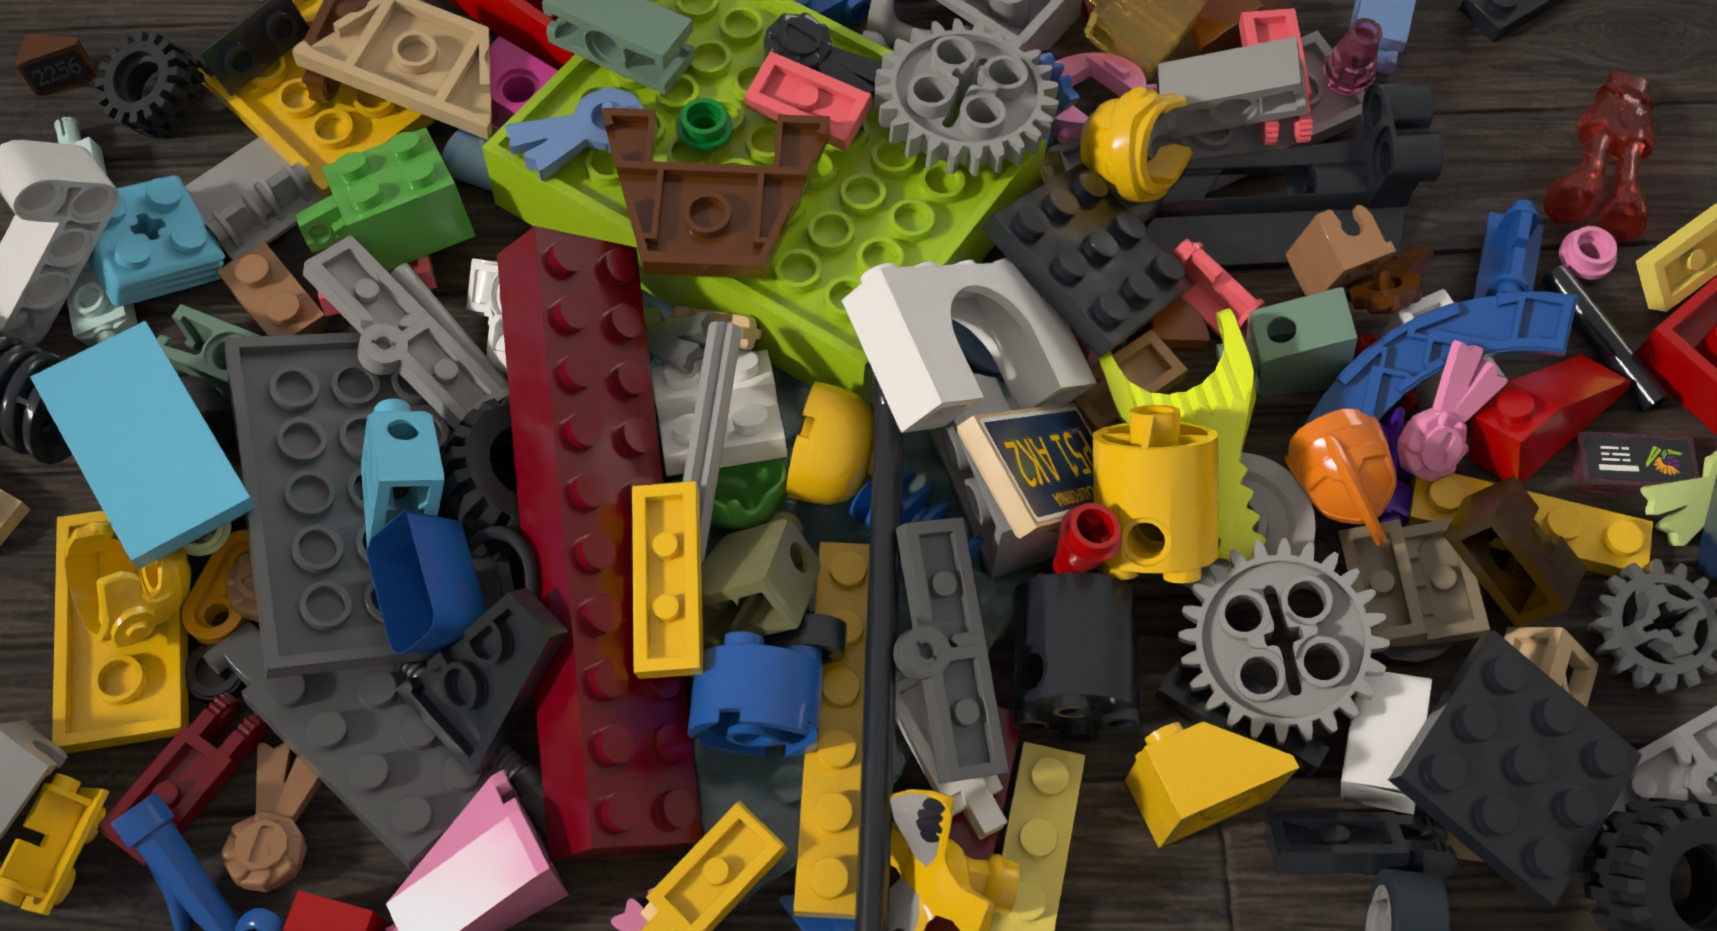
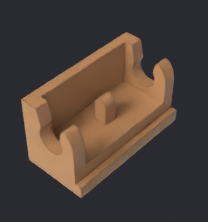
M1357 205L1352 211L1354 220L1360 226L1359 235L1350 236L1346 234L1341 228V221L1330 209L1317 214L1285 255L1305 296L1340 287L1344 288L1345 294L1350 293L1353 283L1373 275L1396 251L1392 241L1385 242L1372 214L1365 207Z

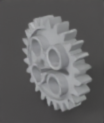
M954 19L952 30L945 31L937 21H933L930 35L927 36L921 30L913 28L910 43L897 38L894 43V53L883 54L882 67L876 70L873 106L875 110H879L878 125L879 127H890L889 142L891 144L907 140L905 150L907 158L913 157L921 151L927 154L926 168L930 169L939 160L947 161V171L950 175L956 172L959 164H967L971 175L978 176L980 164L987 163L996 174L1001 173L1003 158L1019 166L1022 163L1024 151L1036 154L1039 149L1040 140H1048L1059 102L1056 100L1058 83L1050 81L1053 68L1051 65H1039L1041 55L1039 49L1027 52L1022 51L1025 40L1023 36L1014 38L1010 42L1004 40L1005 27L1003 26L998 27L992 34L984 32V24L981 20L975 23L972 30H965L960 19ZM984 65L978 72L977 84L971 85L972 76L979 66ZM955 107H960L959 117L955 124L947 128L953 121Z
M1281 538L1277 555H1268L1264 545L1258 540L1254 543L1253 559L1246 561L1236 549L1230 551L1232 570L1227 572L1213 563L1209 566V574L1215 583L1213 588L1199 583L1193 585L1192 591L1203 603L1202 607L1183 606L1182 616L1197 624V627L1179 632L1180 642L1196 646V651L1188 653L1181 658L1182 667L1201 668L1202 672L1190 683L1191 690L1201 691L1211 688L1213 694L1209 698L1205 709L1210 713L1226 705L1230 709L1226 727L1229 729L1236 726L1243 717L1250 720V737L1253 740L1259 737L1265 725L1273 727L1278 745H1283L1288 734V728L1290 727L1297 728L1300 737L1305 743L1310 742L1313 734L1312 723L1317 721L1329 734L1335 733L1338 728L1334 712L1338 710L1346 717L1354 720L1360 713L1351 696L1356 695L1371 700L1376 691L1363 678L1365 675L1382 676L1387 668L1380 662L1370 658L1371 653L1387 650L1390 646V640L1371 635V630L1385 622L1386 615L1383 613H1366L1364 608L1374 599L1377 593L1374 589L1355 593L1352 586L1360 571L1355 568L1339 576L1334 572L1339 556L1336 552L1330 554L1322 563L1313 561L1315 551L1314 543L1312 542L1306 544L1300 556L1291 555L1287 538ZM1267 587L1273 588L1276 592L1284 633L1286 636L1297 635L1299 639L1293 643L1290 651L1292 665L1301 687V693L1297 696L1289 692L1281 650L1278 646L1266 645V642L1271 640L1274 631L1273 619L1264 596V589ZM1307 589L1313 591L1320 597L1323 603V611L1313 618H1302L1291 611L1288 605V597L1297 590ZM1237 603L1250 604L1258 610L1261 616V624L1249 632L1234 630L1226 621V611ZM1313 650H1326L1336 657L1339 663V673L1330 680L1313 678L1304 666V657ZM1252 663L1268 665L1277 677V686L1265 694L1250 692L1241 681L1240 674L1242 670Z

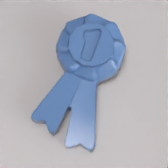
M607 87L583 97L574 115L512 123L506 125L505 130L507 137L510 139L511 154L525 152L523 157L526 167L530 170L538 171L539 179L544 181L586 146L589 149L607 150L609 153H612L602 116L603 108H644L633 93Z

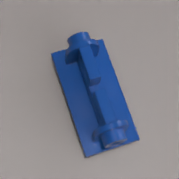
M1518 200L1504 215L1489 212L1472 299L1495 296L1496 294L1507 292H1533L1544 225L1539 224L1540 213L1536 210V205L1532 201Z

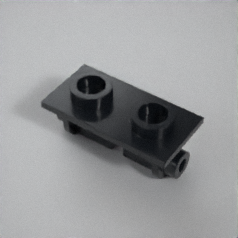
M263 0L259 7L209 46H204L199 53L201 57L196 62L209 77L215 75L226 92L233 96L306 37L310 27L292 0Z

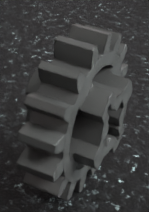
M1654 559L1646 564L1643 570L1636 563H1632L1619 572L1620 577L1613 575L1601 584L1600 587L1606 595H1599L1590 602L1589 607L1596 613L1601 614L1602 617L1588 624L1587 631L1603 636L1604 642L1593 650L1596 656L1611 653L1616 660L1612 664L1609 673L1616 676L1625 670L1633 673L1631 679L1632 688L1636 690L1645 687L1653 680L1657 694H1666L1676 689V685L1685 691L1700 684V677L1706 678L1717 673V662L1713 659L1717 658V616L1715 610H1717V597L1708 599L1703 593L1709 584V580L1706 577L1691 583L1686 580V565L1680 563L1668 573H1665L1661 559ZM1623 610L1627 615L1624 625L1622 623ZM1669 621H1673L1675 623L1671 627L1663 629L1661 631L1654 629L1652 631L1645 632L1643 630L1649 625L1656 624L1658 622L1664 624ZM1695 630H1696V640H1694V638H1693L1694 633H1695Z

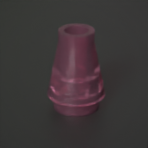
M1369 18L1355 20L1348 32L1325 58L1323 63L1325 80L1328 86L1335 92L1343 95H1354L1366 89L1374 82L1379 42L1383 35L1382 28L1376 21Z

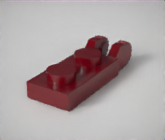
M226 692L224 694L221 693L220 696L215 697L210 702V705L202 711L189 728L185 725L100 822L97 830L149 868L135 846L128 849L110 824L141 801L158 792L175 815L171 821L182 835L240 767L237 763L248 758L257 748L258 743L262 742L263 737L266 736L265 734L269 730L268 725L254 713V715H250L247 719L245 718L218 749L211 745L209 741L222 734L240 709L238 699Z

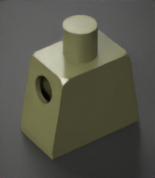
M779 511L773 513L766 524L730 533L718 542L701 564L703 645L706 649L724 645L725 635L730 632H751L760 636H766L798 628L821 565L819 558L802 536L804 531L803 525L797 517L788 512Z

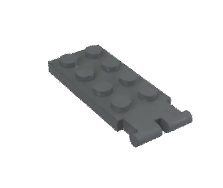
M249 621L203 655L208 665L217 674H220L229 667L247 686L241 691L245 703L410 871L423 860L487 780L495 773L501 771L496 764H493L490 770L472 776L395 690L407 680V677L393 664L266 679L260 631Z

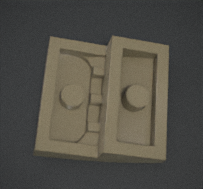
M1453 518L1401 527L1400 519L1381 522L1380 525L1388 542L1380 546H1376L1366 525L1338 531L1347 572L1355 568L1360 571L1352 589L1355 593L1374 589L1377 594L1364 607L1366 613H1383L1386 615L1385 622L1371 630V635L1390 640L1389 647L1463 641L1480 638V636L1490 633V626L1478 580L1443 536Z

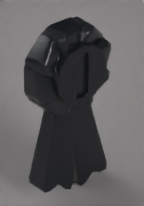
M807 12L801 15L783 13L767 28L764 37L766 56L769 55L770 51L868 92L873 99L876 70L881 69L882 62L833 47L827 25L821 24Z

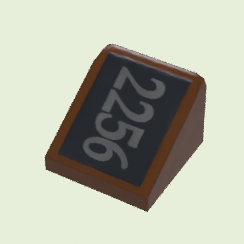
M26 33L15 62L17 70L35 95L49 94L95 78L98 73L96 66L77 37Z

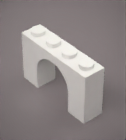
M1008 258L985 264H976L974 260H964L954 265H936L934 261H927L912 267H895L893 263L880 264L866 271L860 278L862 284L842 300L901 433L944 427L984 398L957 341L951 319L968 328L986 346L1019 409L1068 404L1097 384L1069 324Z

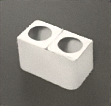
M1385 672L1382 676L1365 675L1363 679L1373 687L1376 694L1371 700L1354 695L1353 702L1360 714L1350 721L1341 779L1342 800L1414 815L1416 803L1388 781V779L1427 720L1432 679Z

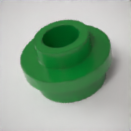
M698 98L688 102L683 107L676 120V135L679 142L685 148L698 153H711L722 149L730 142L733 136V121L730 114L718 101L710 98Z

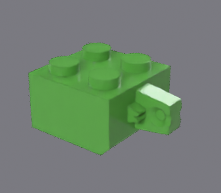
M426 127L415 132L399 133L386 143L363 152L347 153L339 157L334 163L321 167L332 195L295 215L301 233L311 252L327 249L347 236L352 235L386 271L476 236L455 182Z

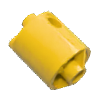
M1145 405L1130 409V423L1112 425L1094 432V503L1109 508L1117 516L1122 533L1120 549L1112 558L1101 564V574L1127 580L1137 577L1138 572L1163 573V579L1172 583L1199 581L1201 579V568L1211 565L1218 559L1217 431L1207 426L1180 422V409L1177 407Z

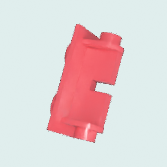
M1185 239L1174 250L1172 255L1181 262L1184 271L1196 284L1181 299L1192 305L1201 315L1204 322L1220 338L1221 334L1217 324L1216 313L1230 308L1236 318L1243 339H1246L1249 313L1263 308L1265 302L1262 299L1257 300L1212 259L1203 250L1204 245L1201 242L1192 243L1189 239Z

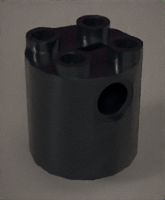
M1051 567L1016 586L1013 592V727L1021 731L1061 730L1062 740L1076 743L1097 740L1098 729L1128 730L1139 727L1136 591L1131 584L1116 577L1098 574L1097 568L1090 573H1055L1054 568Z

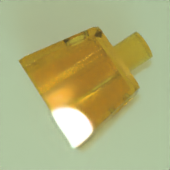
M1089 0L1096 7L1090 15L1084 32L1102 53L1118 55L1135 63L1144 73L1147 85L1158 71V64L1164 63L1197 22L1209 0Z

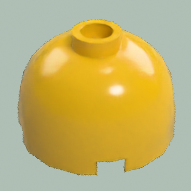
M815 381L803 411V415L807 417L801 434L796 436L788 472L786 493H788L787 497L814 504L832 505L846 502L857 495L866 482L868 475L872 476L874 413L870 405L857 394L838 386Z

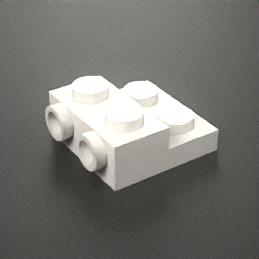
M768 349L758 351L739 350L720 468L787 457L785 435L777 403L775 381ZM703 359L697 360L694 363L693 371L690 374H685L667 364L651 367L667 476L684 474Z

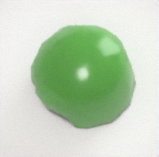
M781 458L719 468L711 523L727 530H745L768 522L773 513L779 512L783 504L788 478L787 464Z

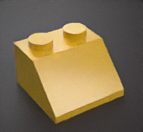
M1175 722L1154 731L1145 738L1147 746L1135 755L1136 762L1125 781L1158 848H1162L1270 800L1299 769V766L1293 755L1209 723L1201 722L1183 730L1180 722Z

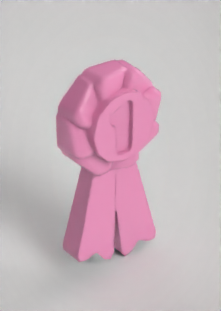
M1457 340L1453 341L1433 407L1414 415L1408 421L1398 439L1399 462L1405 471L1425 481L1432 482L1437 478L1453 474L1456 470V465L1468 452L1465 422L1504 387L1508 381L1506 377L1498 374L1496 364L1485 359L1480 361L1483 348L1476 345L1467 346L1465 343Z

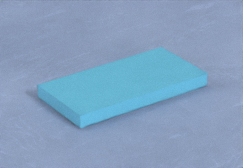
M146 321L30 377L128 557L137 570L148 566L256 508Z

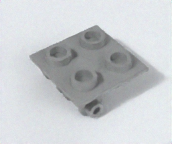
M258 137L185 186L204 218L206 226L212 232L219 246L232 260L238 258L262 241H265L268 245L298 224L295 217L297 213L325 199L309 183L312 178L300 162L291 166L261 137Z

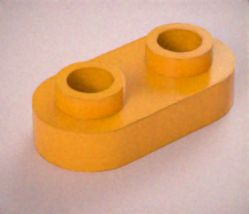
M247 530L231 533L225 544L213 552L184 602L181 614L183 625L201 644H218L245 623L252 621L235 613L229 602L224 581L226 575L237 563L239 556L250 553ZM225 611L229 612L228 618L223 624L212 626V621L217 614Z

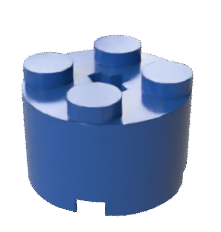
M751 632L727 633L724 645L703 650V673L694 675L688 736L692 738L700 733L699 745L714 751L747 757H765L766 747L774 745H786L785 757L804 755L814 751L818 746L824 668L822 666V651L808 645H791L786 648L764 645V638Z

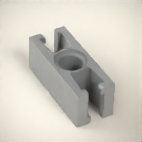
M1297 36L1158 64L1160 94L1174 93L1178 96H1184L1187 100L1186 106L1176 107L1167 113H1162L1163 118L1168 117L1167 127L1171 139L1308 114L1304 66L1299 55Z

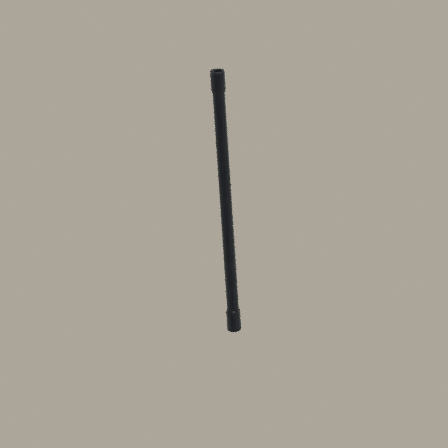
M874 371L872 404L875 411L855 931H888L892 833L890 797L893 795L897 666L893 654L894 645L898 638L901 560L896 528L902 525L905 433H901Z

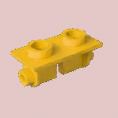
M56 773L51 784L43 783L23 827L45 836L40 846L21 839H15L0 869V900L20 906L26 895L20 909L49 916L53 906L60 904L73 886L76 877V869L73 868V865L84 843L92 841L99 832L97 830L98 825L106 816V809L102 806L110 791L81 787L78 794H76L81 782Z

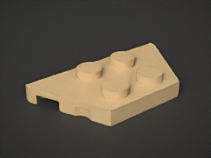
M370 0L364 9L358 12H350L334 22L335 32L312 46L304 40L297 44L292 51L295 63L298 66L489 140L492 135L489 28L420 0Z

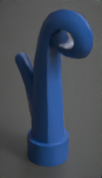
M158 792L147 797L110 824L127 848L135 846L147 863L166 901L174 931H189L191 926L189 915L205 931H255V929L258 931H283L286 923L285 920L276 912L265 908H254L246 912L240 919L171 821L175 815Z

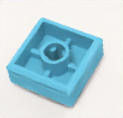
M172 175L156 178L151 181L117 188L120 197L118 205L88 258L89 264L113 306L122 307L221 279L216 271L224 265L223 259L225 254L212 232L206 226L204 218L178 176Z

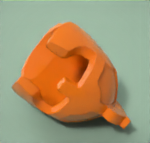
M1340 409L1320 416L1301 427L1290 439L1288 455L1284 459L1292 476L1314 507L1327 518L1343 523L1365 524L1376 546L1388 542L1378 518L1384 512L1393 496L1397 477L1388 442L1375 416H1368L1358 409Z

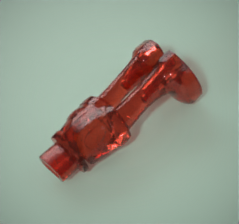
M1620 71L1610 73L1606 84L1598 89L1595 101L1590 109L1580 115L1577 135L1579 141L1584 145L1582 160L1575 172L1558 179L1546 190L1543 208L1552 220L1566 224L1576 223L1584 220L1594 212L1600 204L1605 190V168L1610 152L1616 160L1615 173L1610 191L1599 209L1596 227L1609 232L1615 239V242L1631 241L1644 233L1649 221L1650 212L1646 197L1639 186V171L1641 160L1652 154L1656 143L1653 132L1654 118L1652 115L1654 101L1648 95L1650 83L1647 80Z

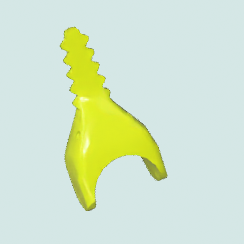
M1228 308L1216 313L1217 324L1224 345L1220 361L1215 371L1202 384L1194 386L1186 392H1177L1170 395L1150 393L1127 380L1117 366L1111 351L1101 358L1098 357L1122 424L1130 423V409L1134 407L1168 405L1180 409V422L1207 426L1217 431L1218 540H1220L1218 559L1230 562V551L1236 549L1246 561L1253 559L1255 541L1260 540L1265 545L1266 539L1263 535L1253 530L1260 519V515L1247 508L1248 503L1253 498L1254 491L1241 485L1248 469L1240 462L1256 400V389L1249 352L1232 310ZM1231 563L1227 572L1232 570Z

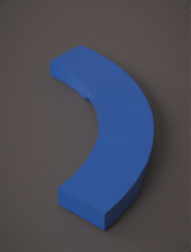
M1554 292L1499 293L1495 296L1447 304L1417 316L1384 335L1355 358L1338 375L1334 383L1322 396L1305 425L1320 416L1340 409H1358L1368 416H1375L1379 421L1404 395L1424 381L1444 371L1454 340L1465 343L1467 346L1476 345L1483 348L1481 359L1507 354H1545L1563 357L1567 349L1578 295Z

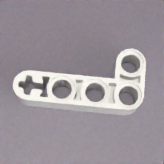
M12 140L0 145V193L15 213L0 243V331L4 332L7 336L21 339L26 344L34 345L41 341L48 333L114 213L120 197L114 184L85 147L31 140Z

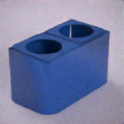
M404 510L371 538L367 548V560L388 641L395 653L436 655L440 651L447 650L464 636L466 628L487 611L461 520Z

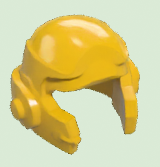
M1135 87L1122 95L1121 98L1105 101L1088 116L1080 135V157L1082 162L1090 171L1098 174L1105 181L1108 188L1118 190L1123 200L1150 202L1165 196L1182 174L1193 151L1190 147L1177 144L1162 146L1154 158L1147 162L1150 134L1160 113H1167L1173 108L1186 106V98L1174 93L1158 94L1155 90Z
M90 522L87 526L75 529L66 544L65 573L75 608L89 635L97 642H102L112 648L141 642L153 631L155 626L169 620L177 613L190 592L191 566L183 547L137 570L128 557L118 536L113 532L111 524L108 522Z

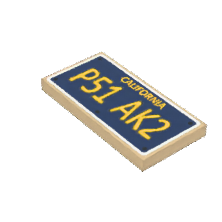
M1075 403L978 414L971 416L956 426L960 438L1015 536L1019 539L1060 528L1063 516L1070 509L1086 503H1094L1093 433Z

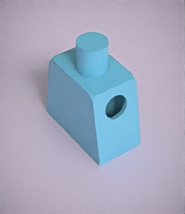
M401 399L383 400L375 406L374 412L367 416L361 459L367 548L371 538L404 510L438 516L445 479L433 415L426 411H411L410 405ZM409 486V492L406 496L394 499L393 487Z

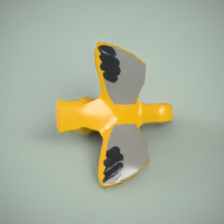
M915 789L893 794L890 797L895 822H892L890 866L898 870L900 879L890 888L888 931H924L928 922L937 916L953 921L960 931H989L993 912L1009 915L1014 906L1018 891L1019 863L1006 860L1000 854H992L987 860H974L965 856L962 848L952 839H949L954 810V799L951 795Z

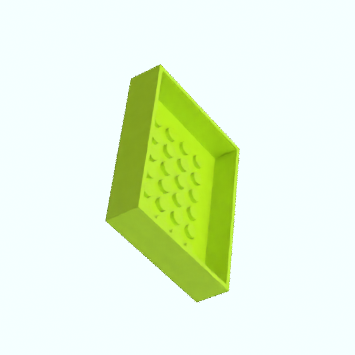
M649 0L693 19V32L684 43L694 46L695 60L667 95H664L575 54L482 146L495 204L532 226L637 247L612 153H609L607 150L589 149L586 146L547 180L541 181L538 171L530 170L526 167L523 157L525 152L511 154L510 139L507 137L505 126L512 123L574 115L580 100L587 94L607 87L633 93L644 109L656 110L658 121L654 161L773 166L777 121L747 109L744 96L767 58L764 49L766 30L781 14L801 15L805 12L809 13L821 24L828 26L833 47L882 62L884 53L894 52L794 0ZM698 98H710L724 106L733 121V136L725 147L711 153H698L685 148L679 142L676 135V120L688 102ZM872 105L847 152L827 143L765 278L644 274L637 248L641 289L672 307L682 305L755 317L757 327L762 329V337L760 340H755L752 351L768 349L772 365L810 387L813 386L815 381L838 386L857 394L870 405L872 403L873 369L842 300L862 284L860 278L866 271L880 264L893 263L895 267H912L927 261H934L936 265H954L964 260H974L976 264H980L995 245L981 228L994 213L1039 188L1048 140H1040L1039 149L1036 154L1024 151L1022 163L1019 166L1003 158L1001 173L996 174L987 163L980 164L978 176L971 175L967 164H959L956 172L950 175L947 171V161L939 160L929 169L925 167L927 154L922 151L910 158L905 156L907 140L891 144L889 142L890 127H879V110H875ZM955 107L953 121L947 128L955 124L959 117L960 107Z

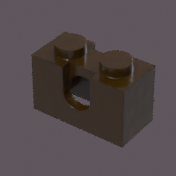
M1512 475L1463 498L1443 536L1517 629L1569 609L1586 567L1562 536L1555 538L1543 531L1534 519L1539 506L1515 475ZM1494 538L1504 542L1512 555L1504 570H1501L1496 565L1490 553V544Z

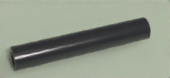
M1566 264L1554 268L1543 277L1542 282L1550 292L1578 295L1573 322L1608 367L1631 381L1630 388L1627 391L1644 412L1651 411L1670 397Z

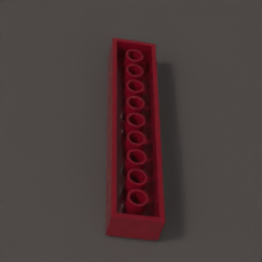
M534 226L498 253L497 262L521 537L527 542L537 565L539 577L538 600L568 630L566 637L535 690L549 861L660 854L697 844L703 837L692 738L687 734L689 711L685 676L639 679L634 673L632 486L663 484L637 247Z

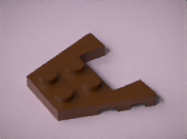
M603 108L604 125L644 274L765 278L829 141L831 130L830 116L778 114L774 165L758 166L654 161L658 127L656 110Z

